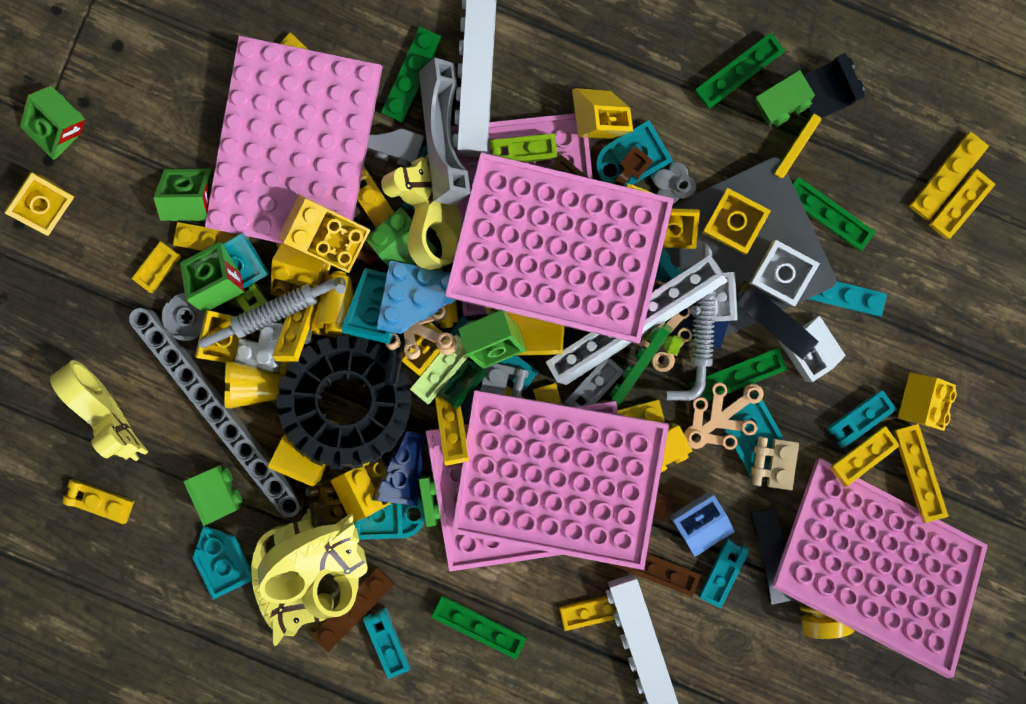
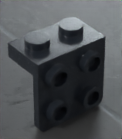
M846 53L837 56L830 63L803 75L815 94L811 101L812 104L807 108L810 116L816 114L822 119L856 104L866 97L864 85L861 80H858L854 72V62L851 58H848Z

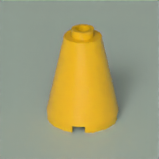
M334 271L331 275L327 276L326 282L336 277L345 279L346 290L342 294L337 293L336 289L321 294L310 327V331H313L315 335L337 338L338 335L345 334L342 333L341 327L354 297L351 278L345 272Z
M227 361L225 371V408L232 409L276 400L277 395H279L278 386L283 374L234 361Z

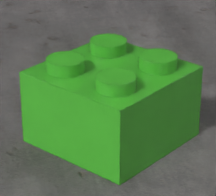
M799 70L757 96L755 104L768 126L775 124L778 127L789 120V114L796 111L799 114L809 108L815 94Z
M503 310L492 311L486 317L469 321L465 326L458 329L466 355L482 369L527 351L519 326Z

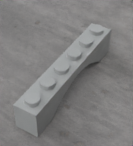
M434 57L419 71L433 201L454 206L471 194L468 171L457 158L451 136V110L457 86L455 65L452 62Z
M399 129L391 133L369 135L367 151L375 153L374 157L388 161L391 158L397 160L399 166L409 168L412 165L411 162L419 158L426 139L423 135L405 129Z

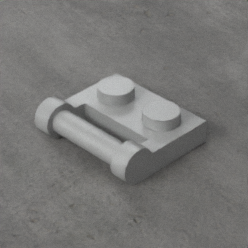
M497 363L485 369L487 375L483 378L480 391L504 395L508 376L512 374L516 375L511 396L521 398L525 378H528L529 371Z

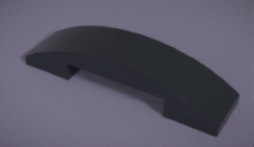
M744 281L736 290L737 306L780 340L801 360L819 343L806 329L748 282Z
M772 507L750 512L754 532L759 542L770 604L794 600V598L772 587L785 550V543L775 509Z

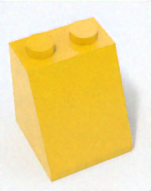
M328 419L329 421H331V422H333V423H335V424H339L338 422H336V421H334V420ZM284 433L267 468L313 487L322 480L328 465L323 464L320 466L311 462L310 458L306 455L303 457L295 450L294 445L288 441Z

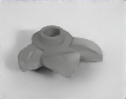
M672 162L669 170L661 169L651 174L653 183L660 189L657 195L674 198L673 204L679 199L690 198L696 191L695 181L688 176V169L679 162ZM682 184L688 185L686 189L679 188Z

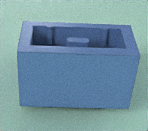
M709 491L669 516L694 557L735 532L718 500Z

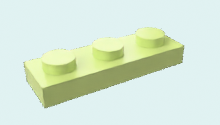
M457 334L454 336L457 342L456 351L450 355L440 353L410 389L428 405L468 358L462 339Z

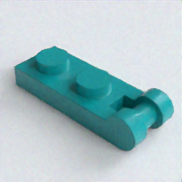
M879 390L841 419L829 425L827 429L831 435L834 434L836 436L838 445L844 448L897 409L885 392ZM845 426H848L851 430L848 434H845L842 430Z
M727 537L698 597L721 609L749 553V548L744 545L739 546L734 543V540ZM730 552L736 554L734 561L728 559Z
M385 607L380 609L377 614L363 616V620L388 679L410 671L411 667L392 624L390 614ZM382 622L384 628L377 631L375 624Z

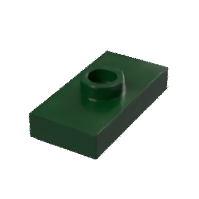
M467 359L437 393V396L457 410L487 373L484 369Z

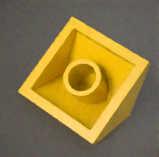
M30 172L4 213L49 236L74 196L46 177Z
M671 209L662 248L696 249L700 210Z
M206 310L199 341L210 334L230 326V319L235 316ZM234 334L205 348H201L198 341L195 357L223 363L227 361L235 362L239 339H246V336L238 338Z

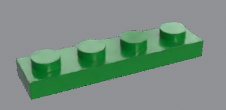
M419 27L381 112L383 116L404 125L420 89L419 71L434 58L442 40L440 35Z
M771 32L695 89L694 92L707 110H709L785 52V49Z
M797 177L793 185L807 215L857 251H863L876 231L800 177Z
M665 323L661 328L656 326L649 336L652 342L648 348L643 345L636 355L639 361L634 367L629 365L622 375L625 378L623 384L620 386L617 383L609 394L613 397L611 401H616L617 408L673 328Z
M774 348L707 375L705 389L699 397H704L707 402L713 400L712 387L717 382H722L726 385V394L746 387L748 384L756 383L786 371L787 367L779 348ZM696 380L689 382L691 389L694 387ZM717 386L715 392L717 394L723 393L724 387ZM703 400L697 401L698 405L705 403Z
M443 594L431 617L517 660L527 640V636Z

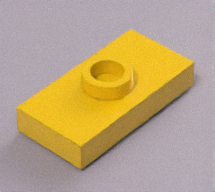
M160 241L131 279L149 293H153L180 259L181 255Z

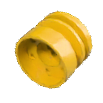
M802 602L799 604L800 610L807 612L801 617L803 634L809 638H840L848 636L855 631Z

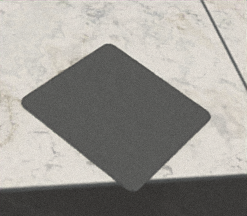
M778 158L764 161L672 205V209L700 210L696 249L663 248L671 257L669 261L675 268L678 266L683 271H686L702 260L704 242L712 250V258L723 273L735 272L737 290L744 281L750 282L771 243L778 240L820 263L797 304L831 289L836 283V276L788 172L781 179L774 175L782 163ZM727 188L771 210L746 255L702 233ZM756 288L782 310L791 307ZM737 306L738 320L729 321L725 336L757 321Z

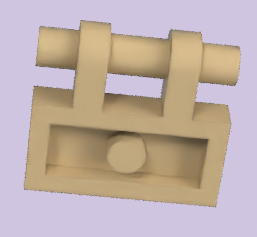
M758 437L757 446L754 447V453L756 454L755 464L751 468V475H753L752 485L761 486L762 477H768V487L793 490L799 443L773 439L772 448H768V438ZM766 455L771 456L769 469H764Z

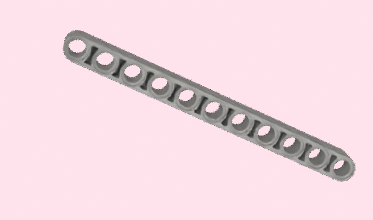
M144 308L133 310L129 317L131 326L279 513L284 517H293L298 514L304 506L302 496L284 474L267 468L271 457L233 409L225 408V399L180 342L165 329L157 313ZM145 313L148 321L145 325H142L140 318ZM157 332H160L163 337L160 344L155 341ZM173 350L177 353V360L174 363L169 358ZM186 369L192 372V379L190 381H187L184 377ZM201 387L207 391L205 400L199 397ZM215 406H219L222 410L220 418H216L213 414ZM230 424L234 425L237 429L235 437L230 436L228 433ZM244 443L251 446L252 452L250 455H246L243 452L242 447ZM259 462L266 465L267 470L265 474L257 470ZM273 481H278L281 484L280 492H275L272 489L271 484ZM288 499L296 503L295 511L287 508L286 501Z

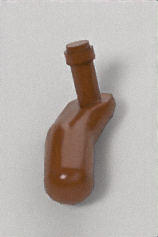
M360 251L356 260H361L368 265H373L379 259L378 256H372L363 251Z

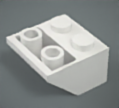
M820 316L802 326L819 341L803 360L789 350L781 341L779 342L804 381L807 382L817 380L832 370L846 356Z

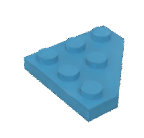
M390 261L377 329L402 334L418 321L425 320L436 313L441 307L456 301L455 299L445 297L451 272L426 270L420 266Z

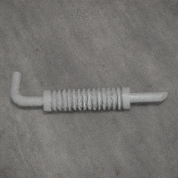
M704 242L702 260L709 255L712 257V250ZM716 291L710 292L695 302L701 309L700 314L693 315L695 317L693 319V322H695L693 327L695 329H692V331L695 333H692V336H694L692 338V341H694L692 346L694 347L691 350L694 352L691 353L693 356L691 357V365L696 366L695 385L688 391H665V400H695L705 389L706 366H712L713 358L710 357L713 356L711 353L713 352L711 348L713 344L711 342H714V339H711V337H714V334H712L714 330L712 328L715 325H712V323H715V320H712V318H715V315H713L715 310L713 308L716 306L713 304L716 301H713V299H716V296H714Z
M336 277L313 288L309 284L303 285L301 289L297 288L292 290V293L288 292V295L279 296V299L275 298L270 303L266 302L261 306H257V309L253 308L248 313L244 312L239 316L231 318L230 326L202 338L199 341V346L205 348L234 334L238 338L250 334L251 331L255 332L260 327L268 326L273 321L277 322L282 317L285 318L290 316L291 313L294 314L295 311L298 312L300 309L303 310L304 307L307 308L308 304L310 306L316 304V297L330 290L336 289L337 293L342 294L346 290V281L342 277Z

